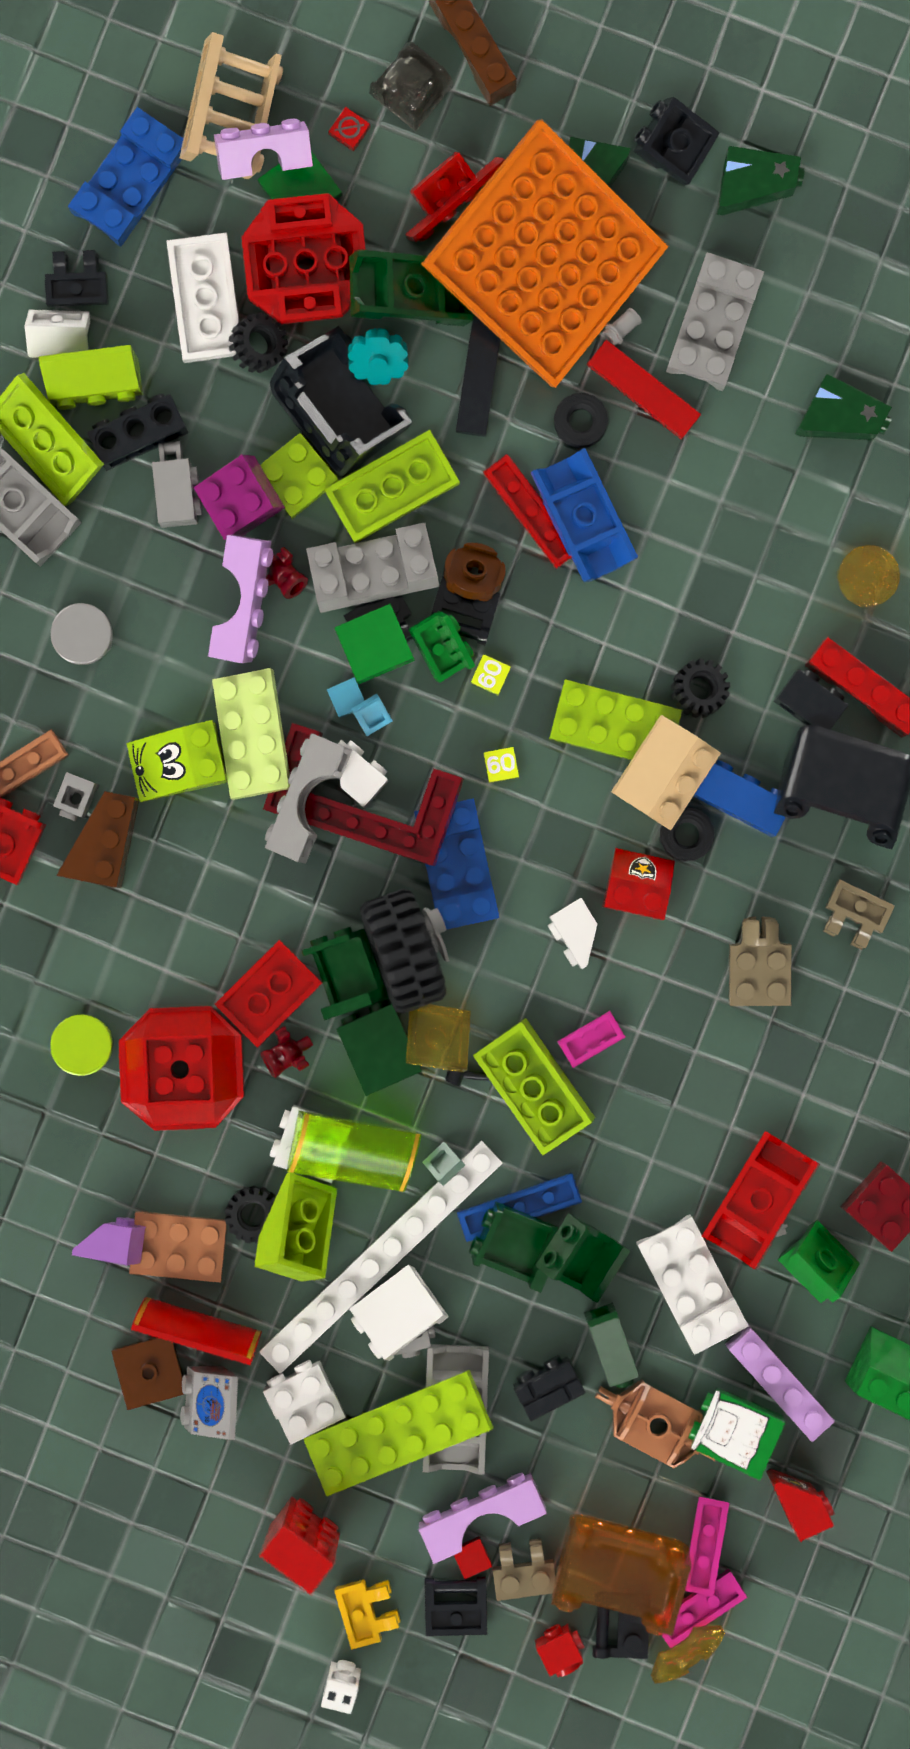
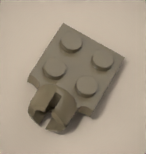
M756 916L744 919L742 922L741 941L736 944H729L730 1006H791L792 945L779 941V924L775 918L761 917V933L759 920H756Z

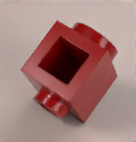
M560 1624L551 1626L544 1631V1636L535 1640L536 1650L549 1676L554 1674L557 1677L566 1676L583 1664L581 1649L585 1648L578 1631L572 1632L568 1624L562 1627Z

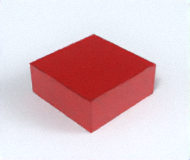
M480 1536L463 1543L462 1552L454 1555L464 1580L493 1567Z

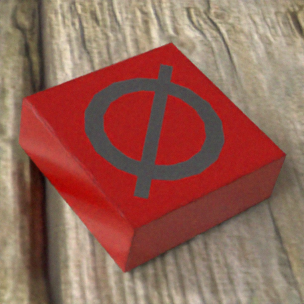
M345 107L328 132L330 136L354 152L371 128V125Z

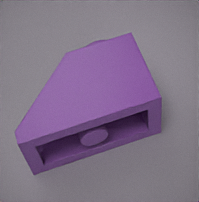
M117 1217L116 1222L104 1223L74 1247L72 1255L122 1265L141 1263L146 1226L135 1225V1219Z

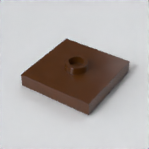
M155 1337L112 1349L111 1352L127 1410L184 1395L182 1392L183 1373L174 1342Z

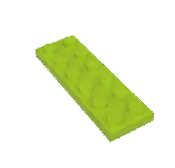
M467 1370L316 1432L303 1440L327 1497L488 1432L494 1427L470 1370Z

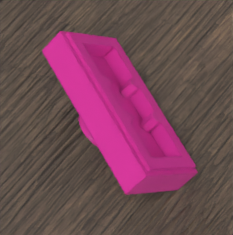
M608 1011L557 1042L572 1068L624 1039L625 1035L611 1011Z

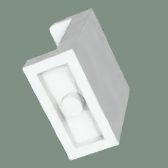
M407 1265L350 1308L354 1315L351 1318L353 1325L361 1334L365 1331L371 1340L368 1343L371 1351L378 1359L383 1357L384 1360L388 1361L394 1358V1354L434 1324H440L449 1317L417 1270L411 1265Z

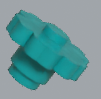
M370 329L366 332L365 337H354L352 343L348 346L349 370L359 380L367 378L371 385H387L390 383L391 377L401 378L409 367L408 345L400 335L390 336L385 329Z

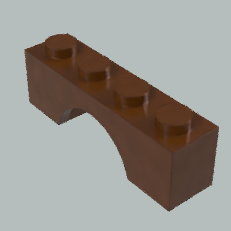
M429 0V4L443 28L452 34L460 46L471 68L474 80L489 106L516 92L517 79L470 0Z

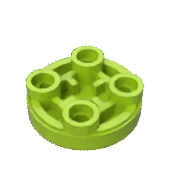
M85 1014L70 1016L60 1022L52 1034L50 1042L52 1057L56 1064L69 1074L76 1076L93 1074L103 1068L110 1059L113 1049L111 1030L94 1016Z

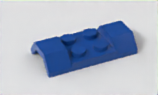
M585 448L563 461L531 472L544 500L543 504L568 555L572 557L583 582L596 580L638 558Z

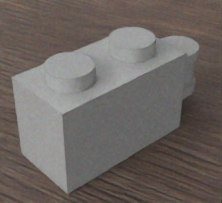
M180 441L159 443L160 461L152 462L158 523L161 528L198 524L197 515H202L200 498L195 497L193 488L194 485L199 484L197 467H192L188 458L183 459ZM176 454L177 460L166 461V455Z

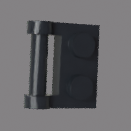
M442 576L431 615L437 611L442 612V610L483 621L481 629L458 622L461 628L458 634L477 640V644L485 646L501 593L496 592L489 601L467 599L450 592L446 588V580Z
M479 1576L477 1580L434 1581V1578H425L426 1636L487 1635L486 1576ZM477 1592V1601L434 1602V1593Z
M595 1593V1604L598 1605L596 1645H593L592 1656L599 1659L610 1657L648 1659L650 1594ZM611 1605H618L617 1645H608Z

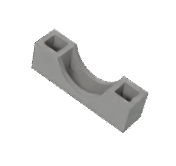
M312 733L310 738L303 742L300 750L302 758L298 767H295L289 776L288 783L290 787L287 795L282 796L278 803L277 812L279 814L276 822L271 824L265 836V841H267L266 849L306 864L317 838V834L311 829L305 816L307 797L311 790L319 783L328 779H339L342 777L352 752L351 749Z

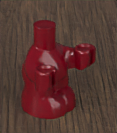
M282 547L280 549L281 552L276 554L277 557L273 554V560L266 579L268 580V586L276 584L282 595L286 599H291L304 590L308 584V579L292 564L293 555L285 547Z
M286 1026L275 1031L279 1044L271 1049L260 1052L266 1068L274 1078L281 1075L284 1070L291 1066L297 1068L299 1072L309 1066V1062H306L305 1056H303V1052L313 1046L308 1036L295 1041L289 1038L291 1034L286 1030Z

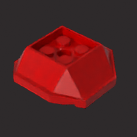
M329 193L267 200L260 213L241 237L249 301L281 324L342 318L351 309L349 256L358 249L366 250L363 223L340 205ZM304 258H309L314 261V265L310 269L304 270L298 266L299 262Z
M212 1005L149 1008L119 1040L121 1103L154 1131L216 1128L245 1096L242 1034ZM177 1060H182L188 1064L189 1072L186 1077H179L174 1073L173 1066Z

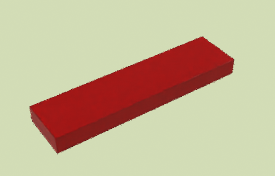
M605 340L587 363L589 368L681 440L701 416L697 410L608 340Z
M506 454L483 472L484 476L554 568L558 569L572 557L568 555L543 504L542 498L510 456Z

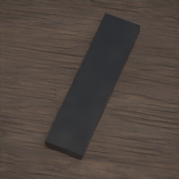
M474 314L456 433L486 437L500 338Z

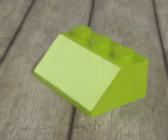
M131 345L39 357L48 400L54 407L57 406V409H72L76 407L75 404L85 402L90 406L105 404L108 399L116 398L119 402H128L135 400L136 396L143 395L139 360Z

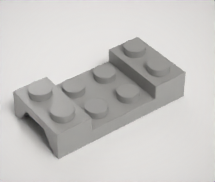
M708 252L706 253L666 370L667 373L686 374L708 382L717 390H724L764 271Z
M0 447V530L41 567L77 529L81 522Z
M425 522L397 528L396 535L337 547L336 542L306 548L320 613L439 587Z
M431 1344V1347L427 1348L426 1387L470 1370L487 1410L489 1346ZM486 1432L424 1457L423 1472L429 1473L441 1469L466 1470L484 1475Z

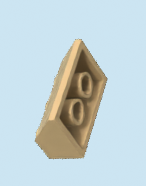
M660 715L611 792L664 827L672 830L721 752L665 716Z

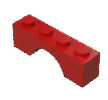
M829 637L824 639L804 666L827 683L835 685L855 697L876 716L878 721L901 738L907 736L910 733V697Z

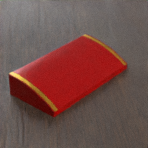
M145 1297L131 1327V1330L247 1365H251L262 1335V1331L149 1297Z

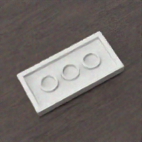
M227 232L166 241L183 362L188 363L234 356L236 351L230 352L229 346L233 344V342H229V336L233 334L231 332L233 327L239 323Z

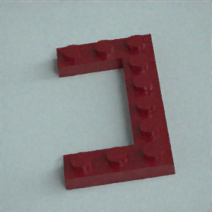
M295 723L291 724L285 742L290 774L300 763L302 758L300 750L303 742L310 738L311 733L322 737L323 733ZM433 768L414 827L309 793L306 800L305 816L308 824L435 867L464 779ZM288 790L268 793L263 810L278 815V803L282 796L287 795Z

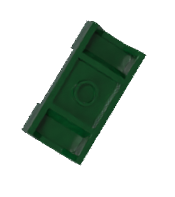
M360 249L349 256L351 317L381 319L385 316L436 321V324L465 326L473 321L472 312L421 265L427 256Z

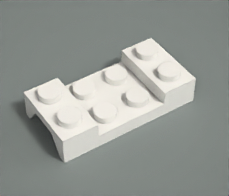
M690 1214L658 1234L636 1242L694 1355L749 1327Z

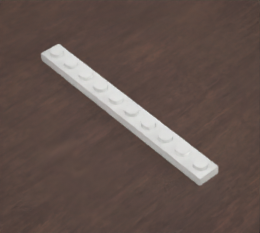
M482 1140L461 1159L465 1166L444 1186L437 1182L259 1351L279 1374L292 1364L503 1164Z

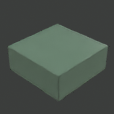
M446 1142L439 1145L422 1162L443 1186L465 1166V1163Z

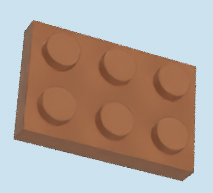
M135 1212L134 1224L146 1227L141 1263L130 1265L129 1274L221 1283L227 1233L225 1220Z

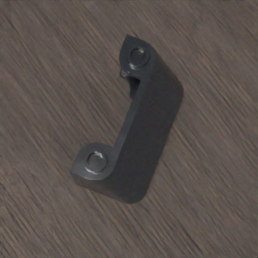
M339 326L284 357L271 378L270 388L274 397L336 476L343 477L406 431L412 424V421L403 407L393 403L384 407L365 381L357 379L354 373L349 370L348 346L352 343V340Z
M805 725L798 730L784 761L774 813L791 819L804 817L811 806L869 824L866 834L868 840L875 845L892 850L897 841L910 793V755L820 726Z

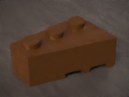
M105 791L56 876L122 888L139 799Z

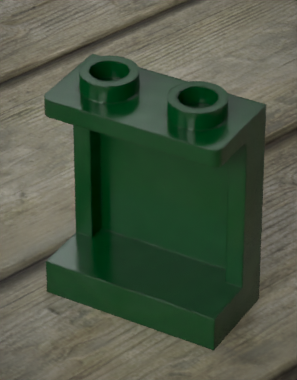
M347 927L333 932L334 939L328 940L326 935L311 940V947L301 950L303 956L313 955L330 1006L320 1009L324 1020L388 998L365 929L352 932L351 927Z
M385 1000L368 1007L370 1014L359 1018L358 1014L355 1013L341 1019L342 1026L336 1028L365 1096L422 1072V1067L416 1058L396 1010L392 1004L387 1006Z
M495 1202L493 1209H487L481 1223L484 1229L480 1237L475 1236L471 1243L469 1254H472L473 1265L479 1267L480 1264L528 1282L530 1289L541 1293L548 1276L535 1265L559 1227Z
M568 1213L535 1266L555 1281L560 1280L598 1303L627 1258L630 1250L611 1236Z

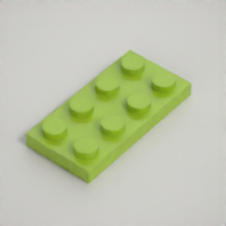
M25 373L18 374L0 396V433L64 506L70 505L103 467L104 463Z
M428 430L325 488L324 491L355 544L460 485V481L432 432Z
M565 679L549 739L632 760L660 715L679 725L682 710Z

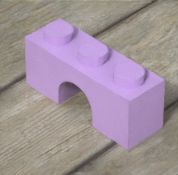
M287 119L282 121L281 125L275 126L259 123L252 125L251 129L241 131L238 128H226L221 130V134H214L218 169L222 180L252 176V158L262 149H272L278 153V161L283 171L313 166L309 130L305 122H300L298 119Z

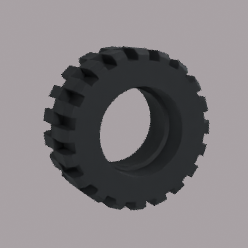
M401 889L364 902L360 907V913L365 932L386 992L396 1012L407 1013L441 1001L447 994L445 980L429 930L412 892L407 889Z

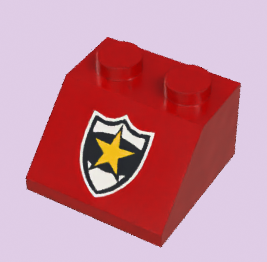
M615 848L602 907L657 920H665L675 861Z
M774 1469L766 1471L789 1523L800 1542L834 1526L830 1517L835 1515L823 1490L817 1492L811 1483Z

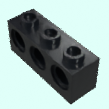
M158 394L147 401V405L138 409L136 407L125 409L120 413L121 417L110 422L108 419L99 421L92 426L93 430L87 432L99 459L104 463L103 467L106 471L158 448L159 443L171 442L188 434V430L170 394L166 396ZM169 411L172 413V418L168 423H158L157 416L159 413ZM134 424L144 425V431L140 436L134 437L129 434L130 428ZM113 436L117 438L116 445L113 448H102V442L106 437Z

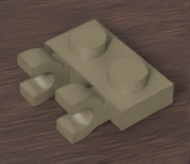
M839 879L825 908L833 911L827 921L823 932L834 937L839 934L845 918L860 924L850 945L860 950L865 949L873 931L879 934L883 933L895 905Z
M541 1538L529 1540L532 1562L513 1563L511 1542L499 1544L501 1566L492 1567L497 1601L558 1593L553 1559L544 1560Z

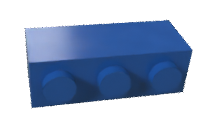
M717 760L693 797L770 837H775L786 818L774 813L778 790L771 788L768 791L759 786L761 781L748 774H744L742 778L732 772L733 767Z

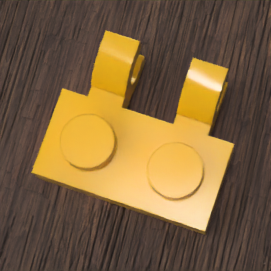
M365 1579L335 1587L334 1592L351 1650L379 1643L382 1640L380 1632L399 1628L398 1623L401 1622L398 1609L376 1617L372 1602L390 1598L392 1589L389 1580L376 1583L368 1588Z

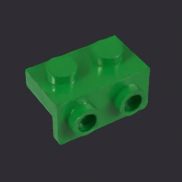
M437 611L408 629L435 681L440 683L464 667L470 670L475 667L472 660L474 652L466 641H462L458 634L461 628L453 615L449 616L441 611Z

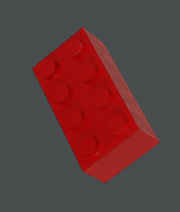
M291 1496L269 1525L260 1557L311 1595L335 1563L340 1533L337 1531L338 1526L327 1517L321 1519L314 1514V1508L302 1498H299L297 1501Z

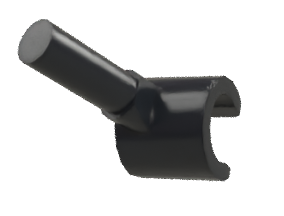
M457 1066L450 1067L445 1077L447 1082L457 1086H461L463 1078L489 1081L485 1073L470 1072Z

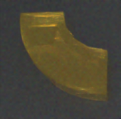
M722 1626L693 1627L689 1636L681 1644L670 1650L658 1652L651 1673L654 1683H664L678 1679L690 1673L688 1669L700 1660L704 1659L706 1661L719 1647L725 1635Z

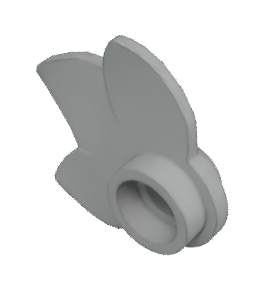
M425 907L422 909V915L436 953L439 951L444 961L449 962L446 946L440 934L446 931L442 916L437 908L430 910Z

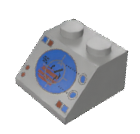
M187 1366V1375H183L182 1392L186 1394L185 1406L181 1407L180 1419L181 1424L184 1425V1428L189 1433L235 1440L238 1376L224 1366Z

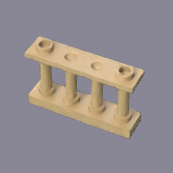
M212 32L204 41L179 158L191 162L198 154L203 152L217 156L215 142L206 140L207 137L203 135L205 124L208 125L209 122L226 128H238L239 131L251 129V126L255 124L267 123L275 84L278 85L283 74V67L280 66L282 55L275 54L266 65L227 52L226 48L222 47L224 36ZM223 63L264 77L261 94L219 81V77L215 76L217 66H221ZM218 93L258 106L255 123L214 111L213 107L209 106L211 95ZM261 150L252 158V176L256 172L259 173L262 169L264 155L261 154ZM245 176L243 178L249 180L252 176Z

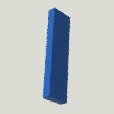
M571 1172L458 1211L457 1215L466 1242L473 1240L475 1236L480 1237L484 1229L481 1226L484 1214L487 1209H493L495 1202L538 1218L582 1203Z

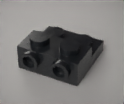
M675 97L664 99V101L659 100L650 111L649 115L653 119L649 126H643L634 138V142L637 143L634 152L656 169L662 168L683 185H688L720 132Z

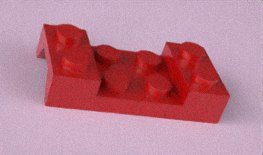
M765 1131L702 1237L757 1270L773 1244L774 1238L803 1190L805 1191L820 1164Z

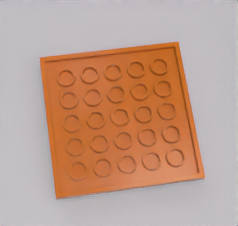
M540 119L534 123L421 265L550 387L556 388L669 246Z

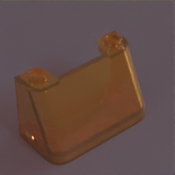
M573 1514L569 1518L551 1604L556 1605L562 1611L573 1612L574 1609H579L583 1602L641 1617V1622L649 1633L657 1636L664 1634L672 1636L692 1567L689 1547L674 1538L586 1515Z

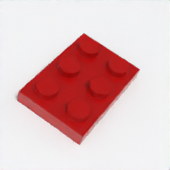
M279 940L214 1005L258 1048L322 984V981Z

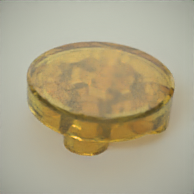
M865 545L855 548L846 555L837 571V579L841 592L849 601L859 607L867 608L878 606L891 598L899 585L900 570L897 561L887 550L879 546Z

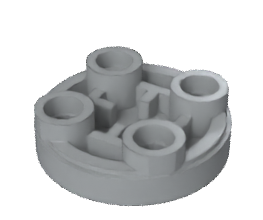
M77 603L67 606L57 614L52 623L51 641L53 647L62 658L72 664L88 665L95 663L104 657L112 647L113 630L107 616L93 605Z

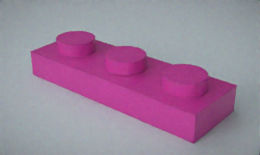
M698 1497L683 1591L714 1596L729 1502Z
M728 1569L717 1576L713 1597L692 1593L654 1618L653 1623L671 1649L748 1597L731 1570Z

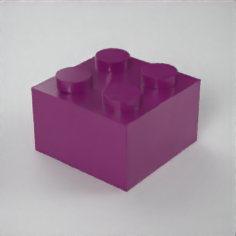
M240 455L193 487L224 540H226L227 535L244 536L285 508L256 457L253 455Z

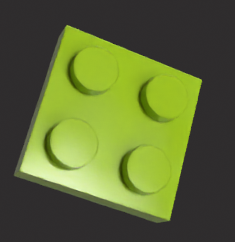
M301 433L297 434L260 464L283 503L284 510L291 519L295 518L325 493V488L339 481Z

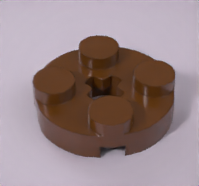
M466 543L464 548H459L456 551V548L451 550L444 566L446 588L450 592L467 599L480 601L492 599L493 594L500 590L506 573L504 562L501 563L500 559L497 558L498 553L493 548L481 543ZM473 567L478 568V573L480 574L473 575L468 571H471Z

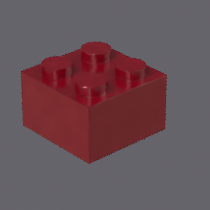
M880 1161L840 1207L886 1249L892 1252L910 1232V1185L887 1164Z

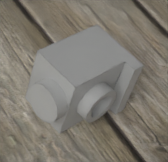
M66 772L53 807L61 809L59 815L76 821L78 816L85 818L99 785ZM79 793L82 800L79 804L74 805L71 798L74 794Z

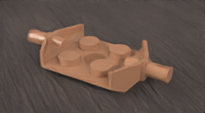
M642 1379L620 1393V1395H616L602 1386L599 1387V1392L596 1393L595 1398L607 1403L613 1410L614 1437L672 1468L685 1463L694 1454L698 1455L700 1453L691 1448L693 1440L688 1438L694 1422L701 1423L703 1419L700 1410L697 1411L646 1384ZM655 1418L664 1419L667 1422L666 1430L660 1434L653 1433L650 1430L652 1420ZM704 1455V1456L710 1458L711 1460L715 1461V1459H713V1458H711V1457H709V1456H707V1455Z

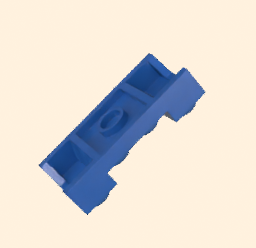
M136 107L120 130L121 137L89 183L86 181L83 183L68 205L73 215L84 218L96 226L120 247L124 244L182 160L179 157L183 138L138 107Z
M474 798L456 802L436 865L434 867L425 864L434 907L439 910L446 930L499 918ZM419 810L414 811L415 818H417Z

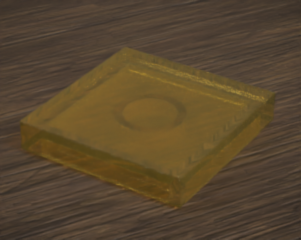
M432 1004L410 1011L406 1063L457 1072L467 1071L471 1011Z

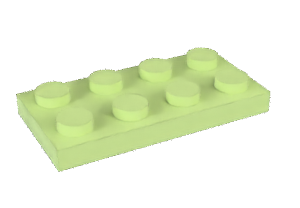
M267 668L212 679L230 799L235 800L288 790L290 787L288 783L290 773L274 670Z

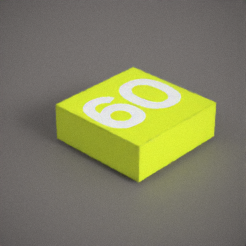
M483 654L471 683L499 695L511 667Z
M514 747L484 752L489 783L519 778Z

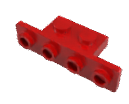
M453 153L410 190L427 216L405 234L408 240L414 242L419 240L422 242L428 239L434 233L433 228L438 223L450 220L456 215V208L464 201L466 203L472 201L480 192L479 188L489 181L505 159L495 157L478 173L474 174L460 153Z

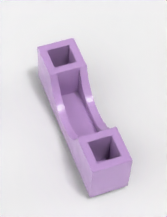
M227 535L222 566L227 568L236 577L240 586L241 601L237 612L229 621L213 626L208 657L242 664L252 662L253 658L256 657L259 648V642L256 640L257 629L261 626L264 616L263 610H261L262 598L266 596L268 591L267 567H270L273 560V549H270L271 541L241 535Z
M750 1326L736 1333L725 1343L730 1352L811 1442L817 1439L835 1422L830 1414Z
M524 1473L515 1474L506 1480L507 1484L498 1488L495 1485L488 1486L479 1491V1496L469 1501L467 1498H462L453 1502L449 1510L442 1513L439 1510H435L422 1517L423 1521L419 1522V1532L433 1564L462 1552V1539L466 1528L473 1520L482 1515L491 1513L501 1514L520 1526L547 1514L546 1506L532 1474L530 1473L525 1476Z

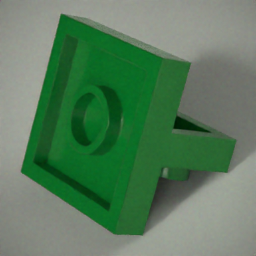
M818 1220L809 1225L802 1238L782 1252L778 1258V1261L820 1303L827 1298L832 1303L839 1299L860 1265Z

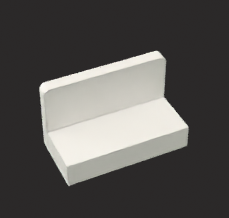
M28 311L24 326L29 357L39 358L40 356L89 350L87 337L90 326L89 311Z

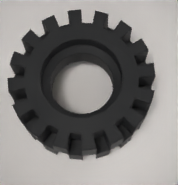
M264 313L250 314L231 330L233 334L229 336V342H233V344L229 346L230 352L236 351L232 358L234 361L240 358L242 362L239 366L242 369L249 366L248 372L253 373L257 370V373H262L265 370H269L284 359L283 356L287 353L288 349L284 347L288 345V339L282 338L287 334L286 330L280 331L278 327L282 324L278 321L272 323L273 318L270 315L264 318ZM257 332L265 338L268 346L266 353L260 354L252 348L249 341L251 333Z
M698 659L696 662L692 660L675 675L674 682L671 684V690H674V693L671 696L672 700H678V703L675 704L678 709L681 706L685 708L683 711L685 715L691 712L693 713V718H698L700 715H702V718H705L715 713L726 702L725 700L730 692H727L730 688V682H725L728 675L726 672L724 674L719 672L722 669L719 664L713 667L714 661L708 660L706 663H704V659ZM702 678L708 682L711 687V694L708 698L699 699L692 694L690 683L693 679Z
M257 1186L245 1187L236 1192L229 1200L225 1209V1222L229 1226L228 1230L230 1233L236 1235V1239H242L245 1243H258L260 1232L276 1199L272 1192L270 1193L266 1190L267 1188H259ZM257 1203L263 1207L265 1219L260 1225L250 1226L243 1221L241 1214L246 1204Z

